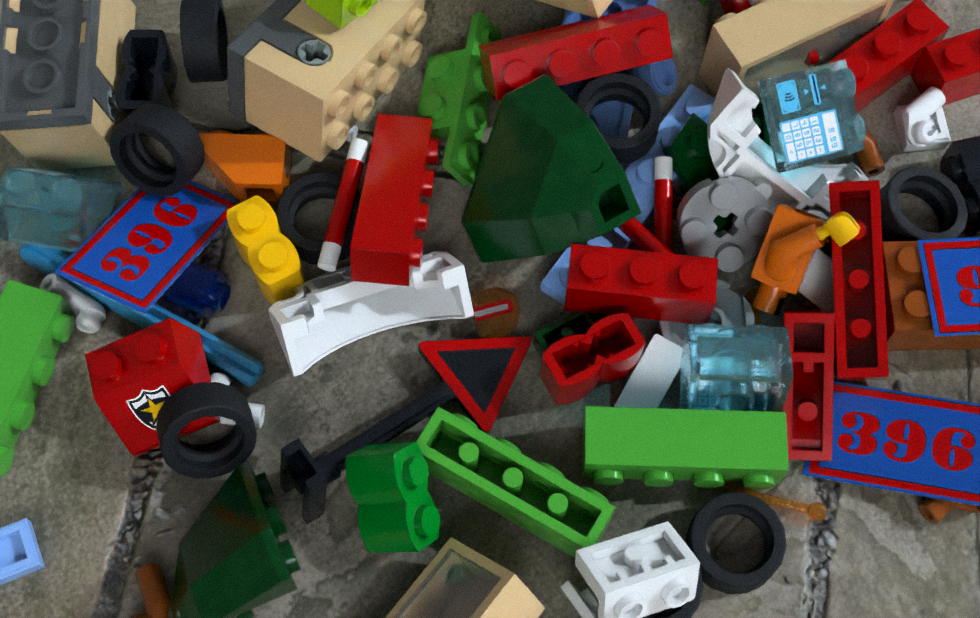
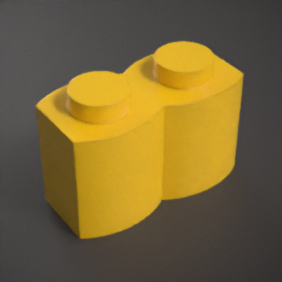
M256 195L227 209V222L238 252L245 263L252 268L257 285L264 298L273 305L275 302L296 296L294 288L306 282L299 255L292 242L281 234L276 214L269 203Z

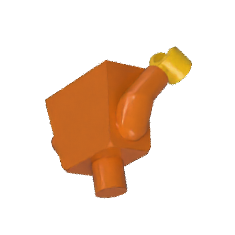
M787 204L777 205L750 276L761 282L752 306L763 312L778 316L787 293L796 295L799 292L816 249L829 243V236L833 238L839 247L845 245L858 235L861 229L858 223L847 212H838L827 220Z

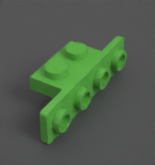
M482 12L472 14L465 49L428 56L416 117L433 119L432 137H448L443 167L463 186L473 185L476 169L480 163L483 132L488 122L487 111L491 95L486 88L478 45L502 40L499 30Z

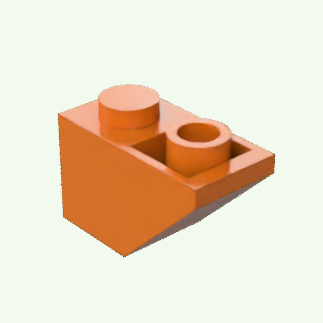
M225 130L198 133L204 146L203 164L240 202L258 195L267 201L269 205H278L280 197L290 183L292 155L290 147L285 141L264 131L256 134H233Z

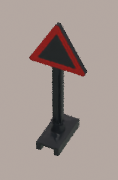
M522 336L422 341L419 343L418 352L441 380V384L330 453L324 451L313 458L299 438L281 448L280 486L285 493L296 488L298 493L303 495L302 518L307 525L324 514L327 485L341 477V471L345 469L347 455L366 445L389 442L432 415L438 406L443 408L453 401L457 402L471 421L477 425L478 429L489 434L532 342L531 338Z

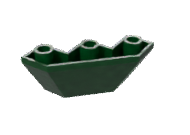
M542 74L503 95L461 218V223L480 262L486 263L548 255L571 247L572 243L579 244L602 236L642 213L622 166L594 122L547 74Z
M249 461L243 462L236 467L179 542L171 601L173 618H252L255 616L253 608L297 590L292 573L301 570L289 539L282 542L279 539V536L288 532L277 505L274 504L268 507L267 504L276 500L265 472L256 475Z

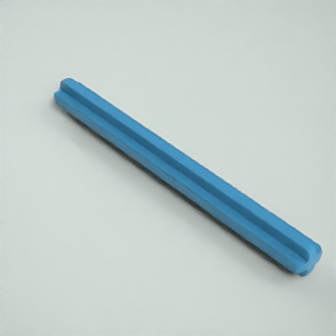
M37 237L28 238L19 251V255L24 262L47 275L54 273L70 257ZM59 276L103 304L106 308L142 328H147L165 319L172 318L199 332L207 364L248 387H253L264 372L261 361L156 303L143 314Z

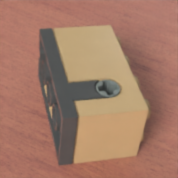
M3 0L0 23V133L35 168L61 170L116 165L110 153L109 140L114 128L125 119L117 100V84L125 70L121 56L122 44L130 29H135L136 6L132 0Z
M276 0L227 47L229 112L243 120L246 119V122L270 135L278 137L289 146L321 162L332 149L338 150L344 144L349 130L358 120L363 122L367 119L376 100L383 93L389 94L393 90L399 75L407 66L412 68L419 60L423 50V44L420 43L421 30L427 19V12L424 11L425 0H380L372 6L365 16L354 19L342 29L306 4V0Z

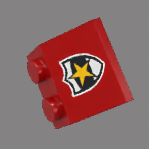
M172 318L165 319L85 354L94 400L130 454L134 456L160 447L156 430L157 416L167 398L181 388L199 382H211L200 333ZM206 416L190 422L180 430L177 438L184 437L220 422V416Z

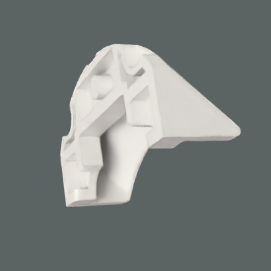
M727 68L723 74L707 125L709 152L719 178L738 176L751 182L767 200L772 215H774L777 205L787 204L821 218L830 219L829 183L869 181V179L860 167L853 162L824 165L799 161L788 164L786 155L776 151L758 137L761 130L752 118V108L755 109L760 100L755 93L744 86L734 71Z
M432 251L423 255L421 268H412L409 286L352 281L350 265L327 272L294 288L296 296L275 302L268 309L271 322L293 377L303 374L313 364L331 352L374 333L418 322L465 319L474 316L464 264L447 251Z

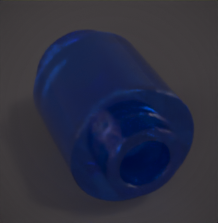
M192 261L162 294L166 302L209 318L216 311L221 312L226 307L230 298L231 287L227 285L226 274Z

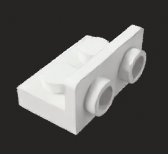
M669 521L578 549L576 550L575 566L599 600L598 618H642L668 608L680 607L692 601L696 596L700 561Z

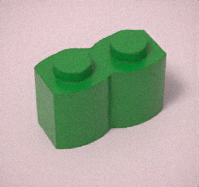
M416 441L370 444L346 456L347 483L352 497L358 504L357 520L359 532L369 553L419 552L438 539L440 515L431 495L427 491L429 468Z

